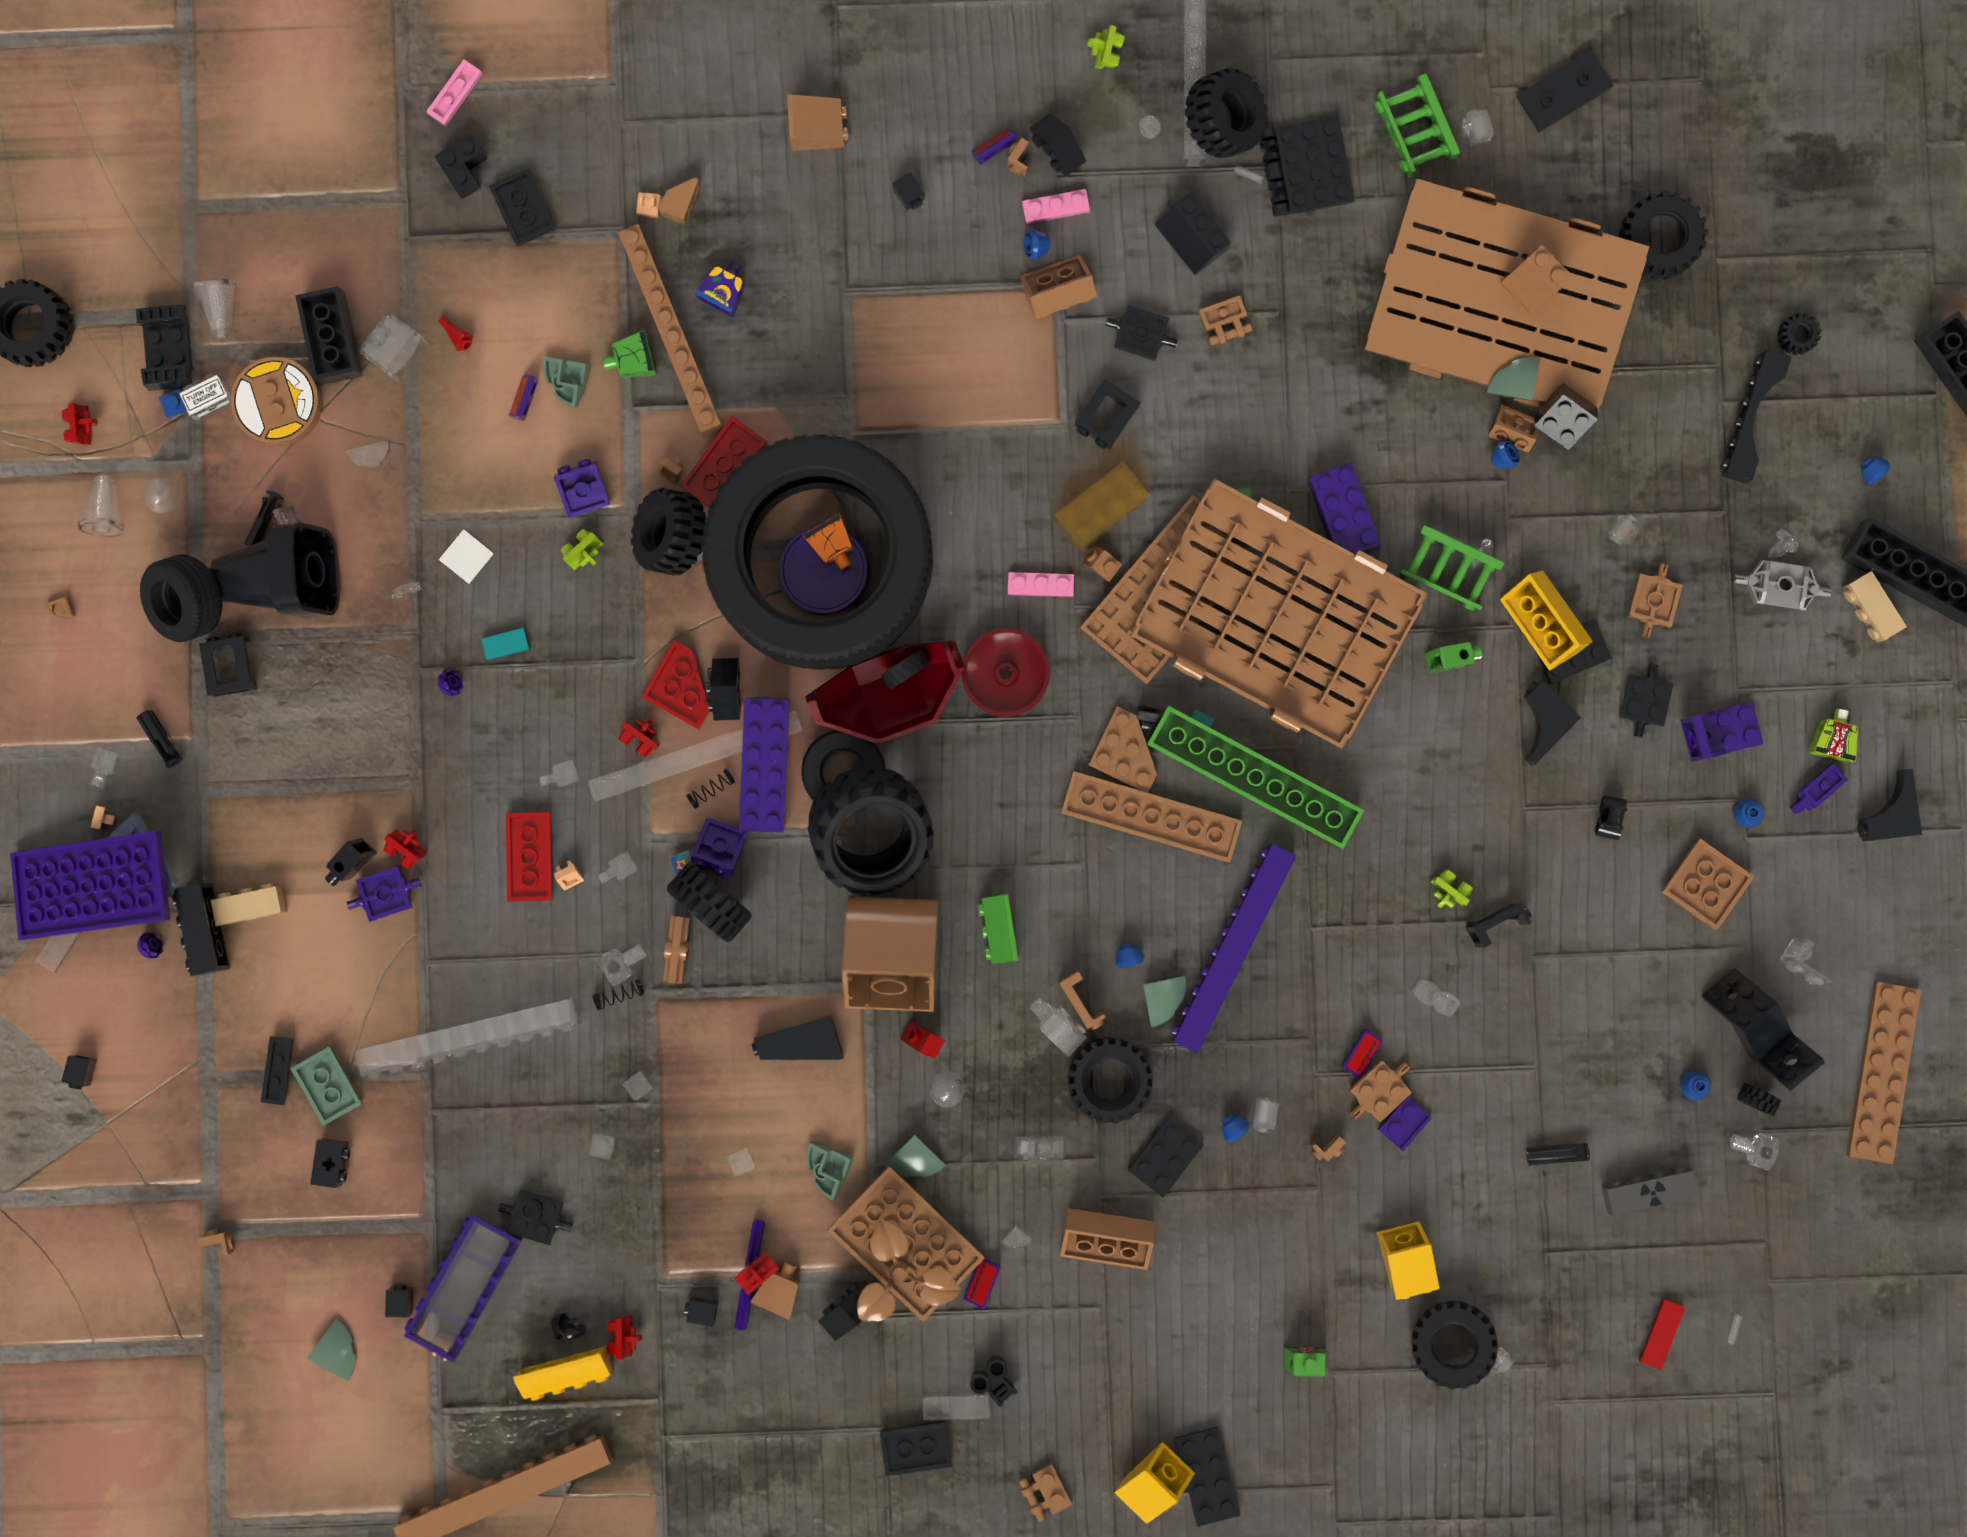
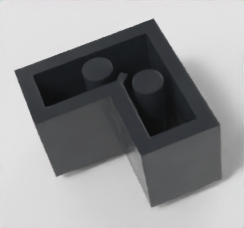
M1051 113L1029 128L1033 134L1031 137L1033 143L1037 148L1041 147L1047 156H1050L1051 161L1049 163L1055 172H1061L1064 176H1068L1087 162L1070 128Z
M470 133L434 156L461 199L480 189V186L469 170L487 160L476 139Z
M739 658L712 659V667L708 668L707 672L708 681L710 682H706V693L711 695V699H708L709 712H713L714 721L740 720Z
M866 1279L860 1284L853 1283L846 1290L848 1293L846 1296H840L834 1303L829 1304L822 1311L824 1315L818 1322L834 1341L840 1339L862 1322L858 1315V1300L863 1289L869 1285Z

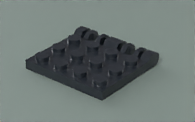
M1339 117L1277 128H1266L1264 136H1261V141L1264 142L1260 143L1261 149L1277 147L1278 153L1264 155L1262 157L1263 162L1280 160V162L1264 166L1267 182L1283 180V182L1268 185V190L1277 191L1285 189L1286 195L1274 196L1270 199L1271 204H1278L1272 206L1274 217L1354 203L1355 200Z

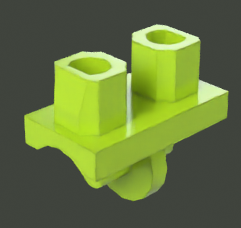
M1110 25L1109 29L1102 31V34L1097 32L1095 38L1088 39L1087 45L1092 48L1091 54L1097 56L1095 68L1101 69L1105 66L1115 68L1118 66L1120 55L1112 53L1111 50L1112 47L1121 48L1125 36L1116 32V26Z
M582 529L576 536L580 541L578 545L573 547L568 543L561 548V552L564 555L563 560L574 571L580 565L584 567L588 562L594 566L596 561L593 558L599 553L597 550L603 545L592 532L589 533Z
M1445 869L1438 877H1434L1431 880L1432 884L1444 892L1442 894L1437 890L1434 893V896L1439 899L1437 906L1442 908L1446 904L1452 908L1455 903L1449 899L1450 897L1460 905L1467 906L1470 901L1468 897L1473 888L1464 881L1461 882L1457 889L1450 886L1456 875L1448 869Z

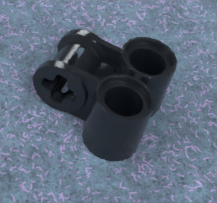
M1603 795L1599 810L1600 817L1596 823V836L1619 840L1621 831L1624 829V826H1622L1623 818L1628 810L1626 808V799Z
M993 1356L988 1360L987 1373L978 1370L971 1375L970 1388L972 1391L979 1395L988 1391L989 1395L1000 1407L1004 1405L1003 1402L1012 1394L1016 1395L1018 1393L1013 1384L1004 1377L1007 1372V1364L1001 1356ZM997 1362L1003 1366L1002 1371L998 1373L991 1370V1365ZM982 1377L986 1380V1384L983 1387H977L974 1384V1380Z

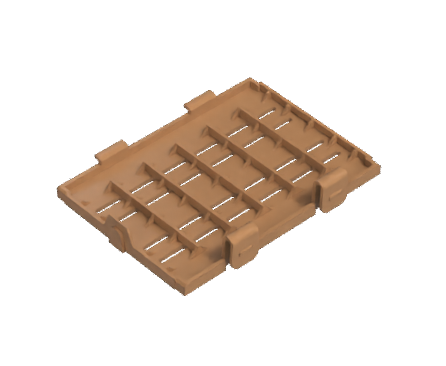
M1416 179L1413 190L1409 195L1392 252L1387 256L1383 267V284L1366 337L1367 342L1364 350L1410 363L1408 370L1439 379L1441 374L1444 373L1485 386H1489L1494 375L1500 369H1504L1512 364V361L1527 357L1540 358L1533 400L1513 398L1514 401L1540 408L1565 383L1598 407L1599 410L1650 246L1602 233L1600 236L1596 235L1595 233L1601 231L1602 227L1581 219L1570 218L1567 222L1499 202L1493 205L1491 202L1495 201L1496 196L1485 191L1465 187L1461 192ZM1413 223L1439 229L1441 234L1415 228ZM1450 232L1479 241V244L1477 246L1449 238L1445 233ZM1487 243L1515 251L1517 255L1515 257L1484 248L1483 245ZM1411 244L1432 250L1435 254L1431 256L1408 249L1406 245ZM1543 245L1561 265L1593 274L1590 279L1570 273L1573 277L1562 287V289L1586 295L1585 300L1557 292L1530 314L1500 283L1505 277L1479 270L1477 265L1480 264L1511 273L1524 260L1521 257L1522 254L1529 255L1533 250ZM1442 253L1472 262V267L1439 257V254ZM1598 277L1624 283L1626 288L1600 282ZM1396 286L1422 294L1421 298H1416L1394 291L1393 287ZM1426 296L1460 305L1459 310L1427 301ZM1591 298L1617 304L1620 306V309L1616 310L1593 303ZM1464 307L1496 315L1497 320L1465 312ZM1387 308L1413 314L1415 319L1389 313ZM1423 317L1451 325L1453 329L1450 331L1420 322L1419 319ZM1506 318L1535 327V330L1533 332L1502 322V319ZM1461 328L1491 337L1490 342L1460 334L1457 330ZM1544 329L1573 338L1572 343L1540 333V330ZM1499 339L1529 348L1528 353L1495 343V340ZM1581 340L1605 347L1607 351L1601 352L1578 345V341ZM1536 350L1564 358L1566 363L1563 364L1533 354V351ZM1574 361L1598 368L1600 373L1597 374L1573 367L1571 362Z
M1213 479L1176 547L1172 546L1163 562L1165 567L1129 635L1171 658L1176 656L1177 660L1175 663L1171 662L1170 665L1182 673L1199 681L1205 675L1268 710L1272 707L1275 711L1273 715L1268 714L1267 717L1283 727L1291 729L1296 733L1302 727L1343 749L1418 616L1427 593L1386 571L1388 565L1360 550L1355 555L1288 519L1291 514L1290 512L1261 497L1260 501L1257 502L1222 482ZM1205 521L1227 533L1228 537L1223 538L1201 526V522ZM1232 537L1263 553V556L1258 557L1232 543ZM1195 541L1217 553V557L1213 558L1191 546L1190 542ZM1267 556L1296 570L1298 574L1294 576L1266 561ZM1225 557L1251 571L1252 576L1249 577L1220 561L1221 558ZM1258 575L1286 590L1287 594L1282 595L1256 581L1255 578ZM1302 575L1331 589L1332 594L1329 595L1301 580ZM1174 580L1196 592V596L1192 597L1169 584V581ZM1294 594L1322 610L1321 614H1317L1291 600V595ZM1337 594L1365 607L1367 612L1362 613L1336 599ZM1201 596L1206 597L1230 610L1231 615L1228 616L1201 602L1199 598ZM1163 599L1185 611L1186 615L1181 616L1160 605L1158 601ZM1374 612L1396 624L1397 628L1392 629L1370 616ZM1329 613L1355 627L1356 632L1353 633L1325 618L1326 614ZM1237 614L1266 630V633L1261 634L1235 620V615ZM1190 615L1219 629L1221 633L1216 635L1190 621ZM1364 632L1385 643L1386 648L1383 649L1360 637V634ZM1273 633L1299 647L1300 652L1296 653L1270 639V634ZM1225 634H1228L1254 648L1255 653L1252 654L1223 637ZM1305 652L1335 667V670L1330 671L1304 657ZM1263 653L1288 666L1290 671L1285 672L1259 658V654ZM1342 670L1364 682L1365 686L1360 687L1338 674ZM1297 671L1323 685L1325 689L1321 691L1296 678L1293 674ZM1332 690L1353 701L1354 706L1351 707L1328 695L1329 691Z

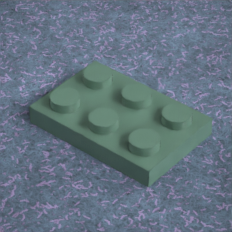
M332 1046L323 1049L290 1068L322 1126L364 1104Z

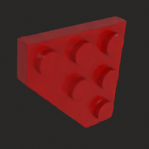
M674 640L644 691L642 698L700 730L709 714V709L695 653Z

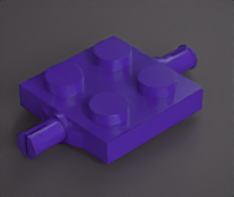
M400 866L357 879L359 898L347 901V905H350L347 907L351 910L362 906L366 911L369 922L411 909L413 906L409 897V890L421 887V883H417L420 882V879L416 878L406 882Z

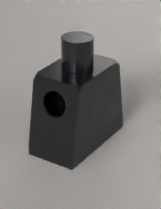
M363 838L347 841L326 865L330 872L325 877V880L330 885L336 886L339 881L352 879L377 852Z

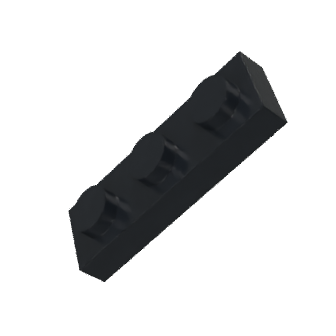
M270 1036L261 1103L285 1105L294 1038Z

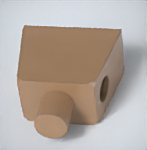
M784 1262L780 1272L776 1271L761 1284L750 1303L789 1320L800 1281L792 1278L796 1266L789 1262Z

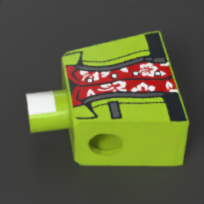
M1835 709L1833 720H1821L1807 753L1846 763L1855 762L1858 727L1847 724L1849 711Z

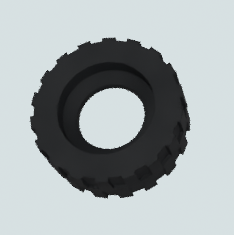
M920 649L881 674V677L891 690L931 663L923 650Z

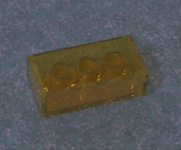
M1123 461L1054 515V520L1081 553L1149 500L1150 494Z

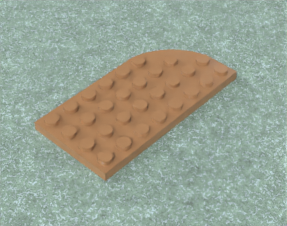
M1194 495L1191 496L1080 627L1084 633L1146 685L1170 657L1129 634L1165 567L1163 562L1172 546L1176 547L1200 502ZM1205 521L1201 522V526L1223 538L1228 537V534ZM1195 541L1190 542V545L1213 558L1217 557V553ZM1225 557L1221 558V562L1234 568V562ZM1174 580L1169 581V584L1192 597L1196 596V592ZM1204 596L1199 598L1201 602L1211 607L1216 604ZM1163 599L1158 601L1160 605L1181 616L1186 615L1185 611ZM1192 615L1189 617V620L1196 624H1199L1201 621Z

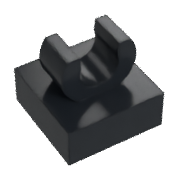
M1138 705L1137 719L1142 720L1141 730L1150 731L1152 722L1159 723L1160 709Z

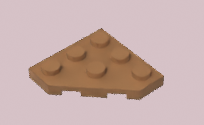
M1117 706L1088 766L1137 790L1148 793L1157 776V772L1136 715Z

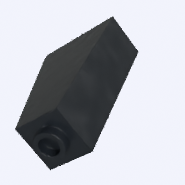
M832 1015L754 1038L755 1043H752L754 1055H759L760 1060H840L844 1058Z

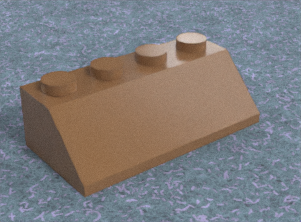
M1068 1208L1060 1257L1147 1270L1154 1245L1156 1222Z

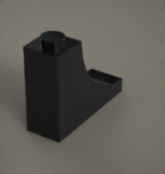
M1544 681L1533 682L1525 690L1528 694L1524 699L1534 713L1537 726L1534 746L1525 759L1530 766L1536 765L1581 719Z
M1913 769L1896 771V786L1888 804L1875 815L1859 820L1857 830L1859 837L1862 838V842L1922 835Z

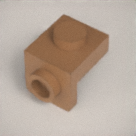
M1023 138L1018 143H1013L1009 150L1011 155L1007 159L1009 170L1018 176L1020 174L1026 176L1028 173V167L1020 162L1029 149V142Z
M1094 546L1087 552L1082 562L1108 582H1110L1122 565L1106 550Z
M1336 1135L1322 1150L1313 1141L1309 1145L1313 1148L1311 1153L1320 1161L1324 1158L1328 1162L1333 1156L1338 1157L1344 1151L1346 1142L1339 1135Z
M218 1229L204 1231V1236L197 1238L199 1247L221 1243L223 1255H229L234 1252L235 1238L231 1235L230 1230L218 1232Z

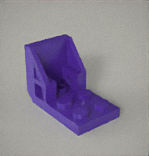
M1752 702L1680 719L1691 762L1763 744Z

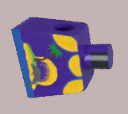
M734 261L730 262L726 271L716 266L696 290L695 295L697 299L734 318L745 287L744 281L738 278L743 267Z

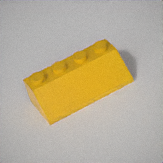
M1543 570L1529 574L1500 599L1549 670L1572 658L1593 642Z
M607 1346L523 1368L513 1379L523 1399L531 1398V1401L543 1398L545 1393L552 1392L553 1395L563 1393L567 1387L574 1386V1389L587 1386L589 1381L595 1380L596 1383L604 1382L609 1379L608 1376H611L614 1371L610 1355L607 1354Z

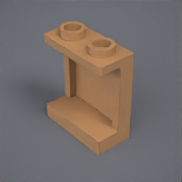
M1075 971L1060 980L1059 984L1086 1028L1089 1029L1091 1027L1095 1030L1104 1024L1103 1019L1106 1016L1101 1012L1093 1018L1090 1017L1072 987L1083 980L1079 971Z

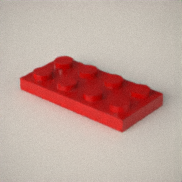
M731 416L680 486L710 508L712 500L717 496V490L727 480V476L735 467L738 468L741 465L740 463L748 458L749 455H755L756 451L765 447L768 442Z
M551 812L506 813L507 902L553 900Z

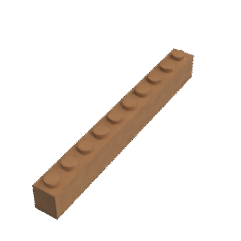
M639 224L618 232L702 436L705 437L722 430L723 426Z
M596 1434L590 1435L583 1439L584 1443L577 1446L576 1443L569 1444L563 1448V1452L555 1454V1451L548 1453L542 1457V1461L537 1463L534 1460L522 1465V1469L514 1472V1469H511L501 1474L502 1478L494 1481L493 1478H490L480 1483L481 1487L473 1490L472 1487L461 1491L460 1496L456 1498L448 1496L440 1500V1504L435 1507L427 1505L418 1510L419 1514L411 1516L410 1513L400 1517L398 1523L393 1527L396 1537L444 1536L609 1465L613 1457L603 1434L598 1437Z

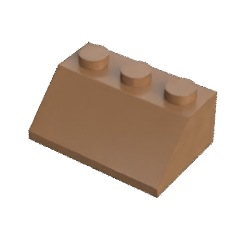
M1080 254L1019 276L1029 306L1036 319L1046 317L1059 310H1066L1073 305L1085 303L1097 297L1092 274Z

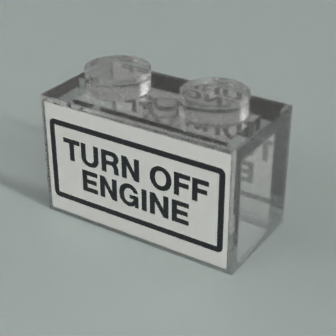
M219 374L207 375L203 378L204 381L197 384H189L183 388V391L178 393L189 416L197 421L231 404V391L225 379Z

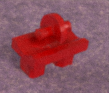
M69 403L68 408L62 410V419L64 422L70 423V430H65L63 433L64 441L91 445L90 434H92V426H97L98 420L91 419L88 406Z
M638 719L636 725L641 728L640 731L627 722L622 724L621 727L624 729L618 740L627 746L631 744L635 737L641 740L635 751L644 758L653 749L657 750L660 746L646 736V733H649L654 737L657 733L656 730L651 728L654 722L651 719L646 723Z
M395 829L384 838L386 844L383 851L391 856L396 855L398 851L401 852L404 856L400 862L408 869L427 854L425 850L419 847L421 842L416 839L418 835L416 830L408 833L404 829L401 832Z
M764 1251L740 1271L734 1279L749 1295L778 1271L779 1267Z
M625 1315L607 1321L608 1333H616V1341H609L607 1344V1354L615 1355L616 1359L619 1360L632 1356V1350L636 1349V1341L643 1340V1335L636 1334V1326H632V1316Z

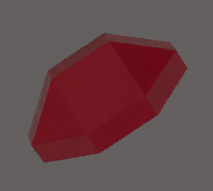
M955 640L909 644L847 667L806 695L805 698L814 723L880 744L936 723L965 668V664ZM922 649L931 664L890 690L881 674Z

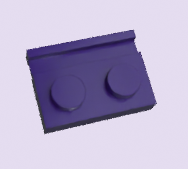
M1407 1097L1395 1108L1378 1130L1399 1149L1404 1151L1432 1117Z

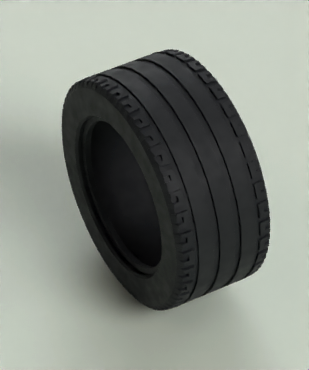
M805 434L793 436V439L789 440L784 438L783 440L775 441L774 445L771 446L769 444L757 450L755 455H749L748 458L740 463L741 465L738 468L735 467L727 476V480L717 490V496L712 500L708 510V517L705 519L704 535L702 537L703 568L707 585L717 607L746 642L766 656L784 664L815 670L837 669L855 665L876 656L882 650L891 646L909 628L925 601L931 582L933 569L931 532L924 506L916 490L912 487L907 477L889 459L883 457L882 454L871 447L868 448L865 444L855 440L850 441L845 437L835 435L831 437L827 434H813V436ZM831 489L858 498L877 514L889 536L888 565L876 591L854 611L829 620L813 621L798 619L782 613L771 606L758 592L751 570L753 540L765 516L784 499L802 491Z

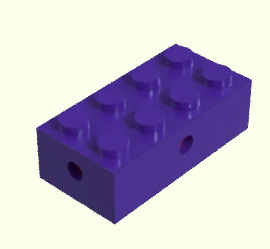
M1352 462L1311 476L1307 480L1329 541L1355 555L1358 550L1366 553L1381 546Z

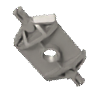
M1767 560L1760 561L1750 575L1735 574L1733 577L1735 578L1733 583L1745 584L1748 587L1754 604L1798 609L1799 611H1804L1815 596L1829 598L1831 596L1829 592L1832 591L1831 588H1823L1817 585L1811 567ZM1781 579L1788 580L1790 587L1787 591L1780 588L1779 583Z

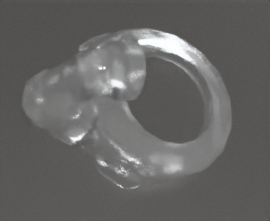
M1784 530L1776 531L1777 538L1781 540L1771 547L1768 551V557L1772 559L1777 556L1782 557L1786 552H1797L1798 540L1796 536Z

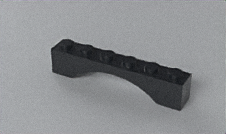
M1770 349L1757 354L1753 364L1756 367L1754 375L1751 374L1747 382V387H1749L1748 393L1744 395L1740 407L1743 409L1741 415L1737 416L1734 423L1736 431L1734 436L1730 437L1727 448L1730 450L1728 456H1725L1721 463V469H1723L1721 476L1744 484L1753 481L1759 462L1753 441L1755 413L1766 393L1776 383L1786 377L1791 356Z

